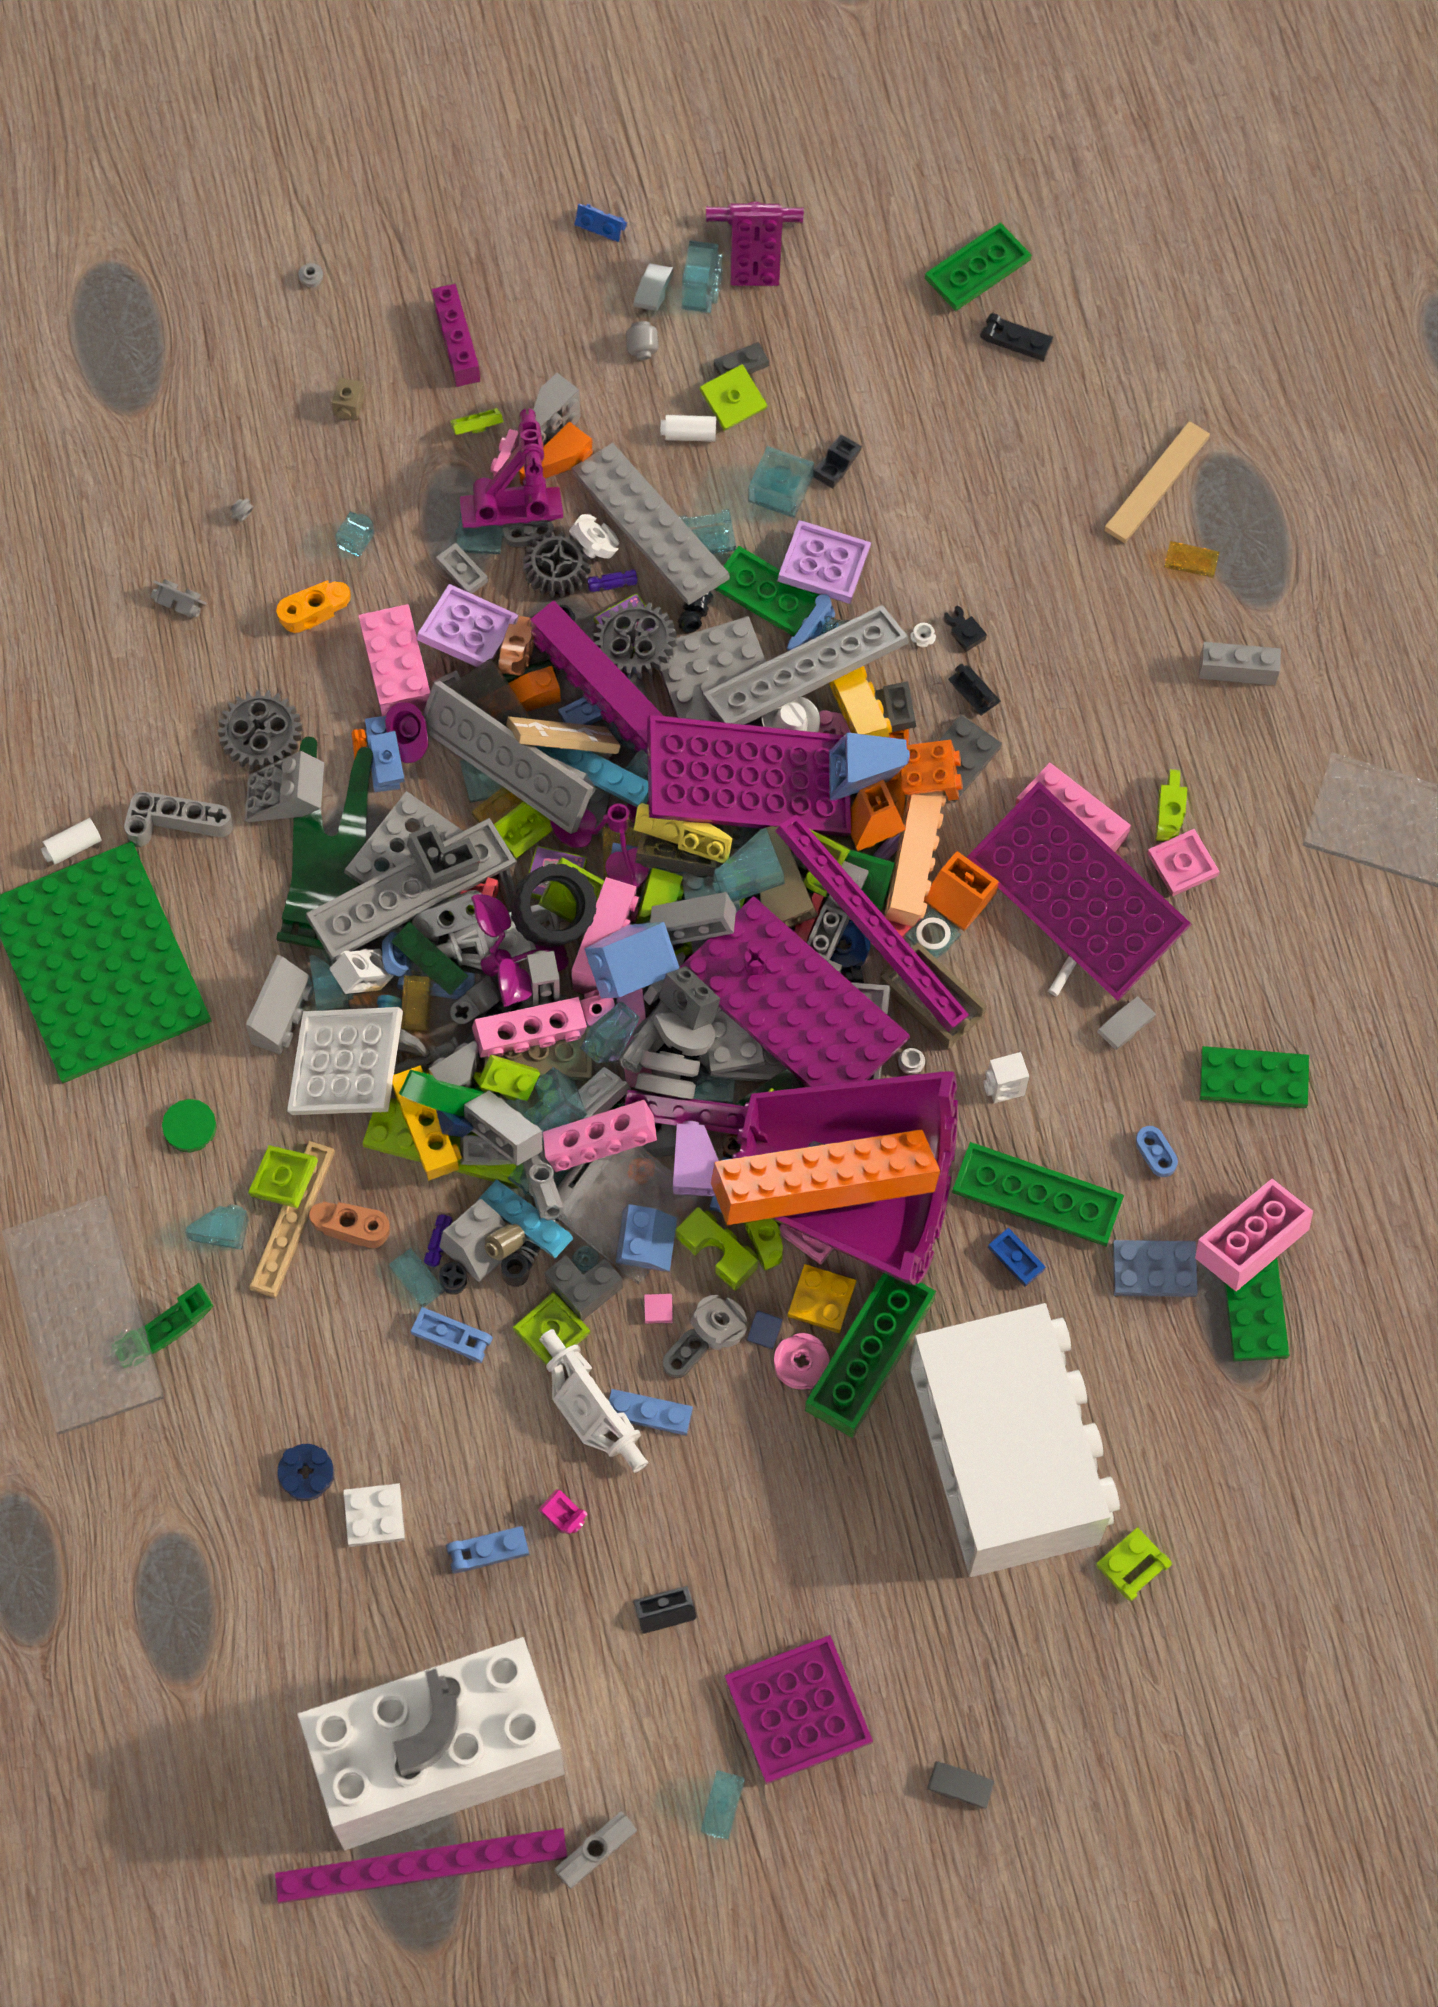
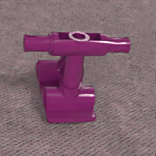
M759 202L730 203L728 207L706 206V222H728L732 226L730 284L732 286H779L782 223H803L804 207L782 208V205L761 204Z
M528 408L529 414H526V409L520 412L521 423L518 426L519 445L492 480L488 478L476 480L473 484V495L460 496L463 528H479L488 525L503 526L509 523H530L531 521L541 520L554 521L564 517L560 487L546 488V480L542 472L544 450L541 427L536 421L534 410ZM524 465L525 478L523 486L506 488Z

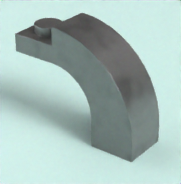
M436 1668L425 1671L433 1702V1713L428 1725L415 1736L393 1742L402 1777L422 1771L438 1761L450 1747L457 1731L459 1707L456 1694L444 1697L443 1694L449 1693L445 1675L438 1676Z

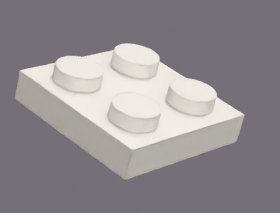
M400 1484L344 1490L349 1547L405 1541Z

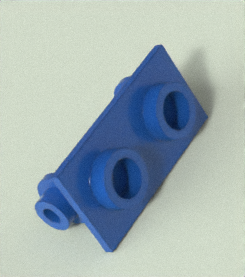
M578 204L574 225L619 242L621 230L624 231L626 229L627 222L624 221L623 217L619 218L609 213L604 214V211L591 207L590 204Z

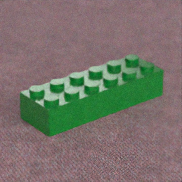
M883 1273L806 1400L805 1412L853 1438L932 1306L936 1291L921 1282L910 1285Z

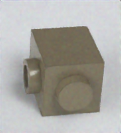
M339 377L332 399L334 416L344 420H358L365 398L363 382Z

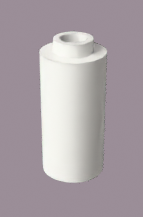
M666 415V420H661L660 435H665V440L715 442L716 416Z
M87 818L43 841L44 847L40 850L47 863L52 861L56 865L102 841L92 820Z

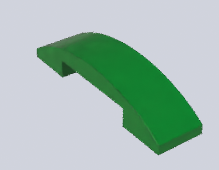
M409 1070L399 1092L401 1096L414 1102L459 1116H464V1104L485 1093L478 1086H476V1089L439 1081L433 1075ZM494 1091V1093H493V1094H495L497 1097H500V1095H501L500 1093L495 1092V1091Z
M197 1283L179 1296L176 1304L140 1330L130 1331L111 1345L123 1368L127 1369L165 1348L205 1317L214 1305L201 1283Z

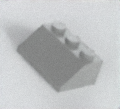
M277 955L248 1018L246 1028L252 1045L281 1055L284 1047L288 1048L292 1041L293 1033L291 1031L295 1024L300 1023L303 1015L302 1007L305 1000L309 1001L311 999L314 986H312L310 975L280 955Z

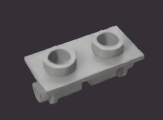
M166 579L163 580V583L155 580L153 582L159 585L158 589H154L151 593V598L154 599L155 603L172 609L176 600L178 603L175 611L190 618L199 616L201 608L198 607L199 603L205 605L207 603L199 599L201 594L186 589L185 593L177 590L178 584Z

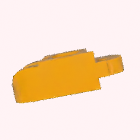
M327 580L287 596L277 605L278 620L283 627L292 633L311 629L334 617V612L347 606L351 599L350 589L343 582L334 581L329 583ZM315 603H320V604H321V605H319V606H317V607H312V606H311V605H313V604H315Z

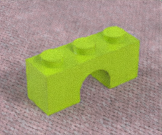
M697 1207L677 1227L676 1239L695 1256L705 1247L714 1246L719 1248L724 1256L716 1264L715 1274L736 1291L758 1269L757 1255L750 1247L740 1245L737 1242L736 1235L728 1228L722 1229L717 1224L718 1221L713 1214L707 1210L703 1212Z

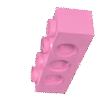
M579 997L475 1019L472 1026L480 1058L486 1056L489 1058L490 1055L501 1057L504 1055V1052L513 1050L514 1053H522L536 1045L549 1047L554 1045L555 1041L563 1039L566 1042L575 1041L581 1038V1035L584 1034L587 1028ZM549 1021H559L562 1024V1028L552 1027ZM532 1026L536 1029L537 1033L528 1034L523 1027ZM505 1031L511 1038L503 1040L498 1036V1032Z
M645 1100L543 1132L545 1158L555 1172L567 1170L580 1164L593 1162L596 1159L657 1141L654 1115Z

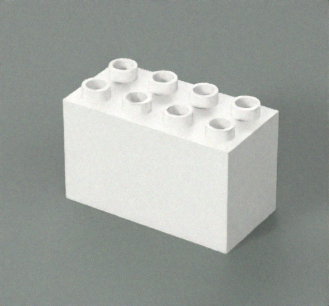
M1046 1303L915 1335L909 1369L969 1578L1099 1545L1107 1525L1114 1523L1113 1511L1120 1509L1119 1497L1113 1479L1111 1477L1099 1479L1097 1474L1096 1458L1103 1456V1446L1098 1428L1095 1423L1083 1426L1081 1421L1080 1404L1087 1403V1394L1082 1375L1079 1370L1067 1372L1065 1368L1064 1352L1071 1350V1341L1066 1323L1062 1317L1051 1320Z
M524 1637L431 1668L437 1669L438 1676L445 1675L449 1693L443 1694L444 1697L456 1694L459 1707V1721L455 1737L444 1755L428 1768L414 1774L402 1777L393 1742L417 1735L424 1730L432 1717L433 1702L425 1671L298 1713L332 1827L344 1850L565 1775L561 1748Z

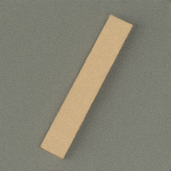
M1189 421L1107 523L1104 531L1125 544L1206 443L1210 434Z
M312 1141L308 1142L304 1154L315 1156L318 1162L299 1207L282 1206L249 1287L252 1291L273 1298L277 1297L309 1218L310 1210L316 1201L335 1154L333 1148Z

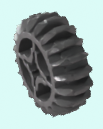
M551 532L549 538L541 535V542L533 540L532 547H527L526 555L523 557V573L526 575V581L532 583V588L534 590L540 588L542 596L546 592H550L551 598L555 596V593H559L563 598L564 592L573 595L574 588L581 590L582 582L587 583L588 574L591 573V557L584 553L579 541H574L572 535L565 538L563 532L559 536H555ZM558 559H560L559 565H557L555 571V565L558 564Z

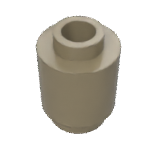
M507 1224L487 1236L485 1239L486 1253L498 1261L514 1253L526 1241L523 1229L517 1224Z

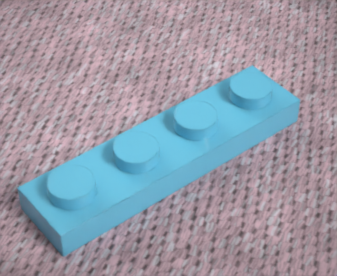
M497 1179L479 1198L495 1210L506 1223L519 1225L529 1240L554 1258L573 1239L568 1231L553 1220L540 1218L538 1209Z

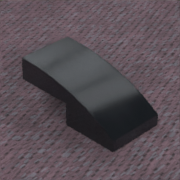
M841 434L828 448L826 457L813 470L812 477L833 489L848 471L861 451L862 446Z

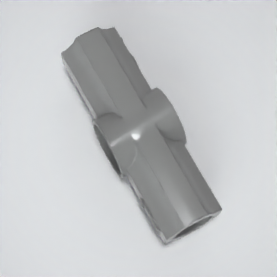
M660 1000L650 1016L637 1026L632 1034L634 1038L619 1057L621 1065L627 1071H632L635 1074L638 1073L643 1067L640 1064L643 1050L656 1052L664 1044L653 1019L655 1014L674 1012L662 1000Z
M542 1147V1152L526 1160L522 1165L529 1182V1192L534 1197L540 1218L552 1220L562 1214L564 1209L553 1179V1169L548 1164Z
M619 1812L594 1835L586 1838L583 1845L554 1869L555 1872L572 1889L598 1865L605 1863L615 1850L637 1832V1829L626 1815ZM592 1844L602 1845L604 1852L599 1857H592L587 1852Z

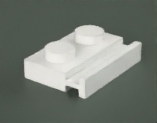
M603 1067L566 1101V1104L570 1110L585 1119L607 1112L626 1094L627 1089L631 1090L626 1081H622L619 1076Z

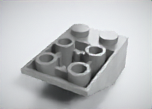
M556 373L540 388L533 409L536 414V421L541 427L543 447L569 421L575 425L581 416L579 389L559 373Z
M299 751L250 774L247 781L245 821L255 822L303 817L321 809L324 762Z

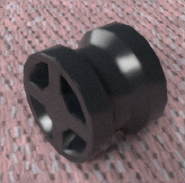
M708 592L689 605L684 602L683 609L685 611H696L704 617L708 613L709 608L707 605L712 601L713 594Z
M449 1262L440 1269V1285L446 1293L451 1295L459 1294L466 1288V1271L461 1264Z

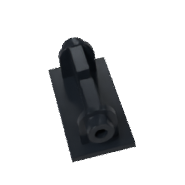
M959 664L955 668L957 673L948 679L980 716L1001 702L969 665Z

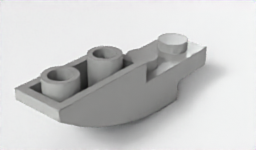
M844 861L842 868L862 890L868 876V870ZM830 894L826 904L822 907L807 942L827 962H829L850 919Z

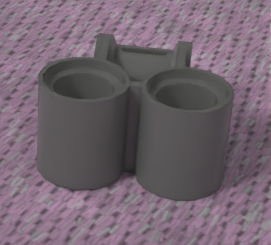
M487 975L454 1002L450 1009V1015L455 1022L465 1024L500 1001L502 998L501 992ZM468 1006L467 1014L463 1013L461 1015L458 1012L461 1007Z

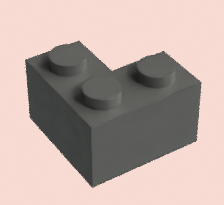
M434 824L409 834L407 846L429 891L478 870L480 859L469 838L444 847Z
M565 1255L545 1272L546 1283L581 1321L586 1319L623 1288L622 1277L605 1258L583 1275Z

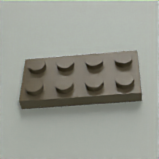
M551 1025L557 1029L562 1028V1025ZM532 1026L523 1027L528 1034L537 1033L536 1029ZM587 1026L584 1034L578 1040L566 1042L563 1039L555 1041L556 1043L549 1047L536 1045L522 1053H514V1050L504 1052L501 1058L537 1068L540 1072L539 1079L589 1081L592 1078V1026ZM505 1031L498 1032V1036L503 1040L511 1038ZM488 1056L484 1057V1068L489 1059Z

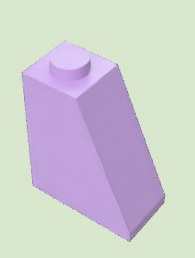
M685 1121L683 1124H677L673 1194L716 1197L711 1186L714 1163L718 1161L705 1126L699 1125L695 1121Z

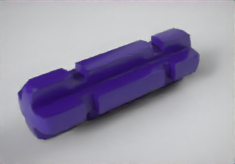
M635 570L625 571V574L616 572L601 575L602 578H598V576L589 577L587 581L590 592L600 591V588L607 590L624 587L623 584H627V586L636 585L638 579Z
M445 1214L437 1216L435 1222L436 1229H433L427 1248L429 1252H426L424 1258L426 1265L436 1267L440 1264L442 1258L440 1254L441 1252L443 1253V1250L439 1247L442 1234L452 1224V1217Z

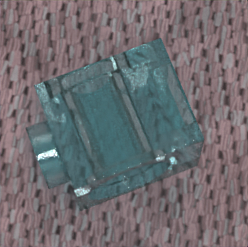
M350 511L335 535L337 547L360 557L374 535L373 522L364 514H355Z

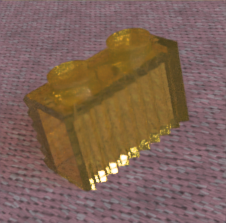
M404 975L402 1029L424 1031L430 1029L428 1026L430 1024L428 1020L431 1018L429 1016L431 1013L429 1010L431 1006L429 1004L432 1002L430 1000L432 997L430 994L432 990L430 988L433 986L431 984L433 979L430 977Z

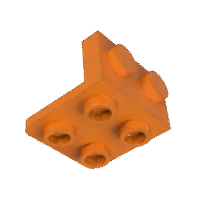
M951 739L906 745L910 757L908 764L901 769L902 790L904 794L911 795L945 790L949 801L959 800L958 790L963 789L961 774H957V766H961L959 750L955 751Z

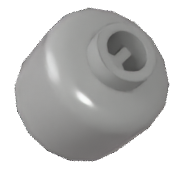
M635 322L626 331L628 353L636 356L637 360H647L658 351V332L654 326H651L650 322Z

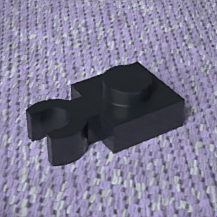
M955 607L954 612L958 616L956 618L950 617L947 612L944 614L945 623L948 626L954 627L951 629V635L965 652L987 639L986 632L972 616L968 619L963 617L964 612L961 607Z

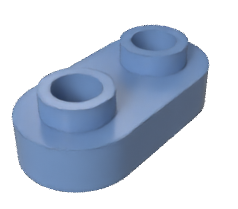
M390 932L382 941L383 966L390 975L402 976L410 968V958L391 942L398 933Z
M1146 1126L1140 1129L1136 1137V1146L1151 1171L1159 1177L1172 1175L1176 1170L1178 1159L1162 1132L1154 1126ZM1151 1139L1154 1144L1147 1145L1144 1140ZM1164 1161L1168 1167L1162 1168L1158 1163Z

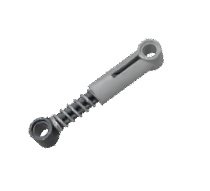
M613 1154L570 1168L557 1187L564 1210L556 1219H552L558 1225L560 1220L566 1222L602 1169L611 1163ZM527 1238L520 1249L502 1260L501 1272L505 1283L512 1287H519L527 1282L529 1270L532 1268V1262L535 1259L534 1256H538L537 1252L540 1249L538 1245ZM514 1265L522 1268L521 1272L517 1274L509 1273L508 1269Z

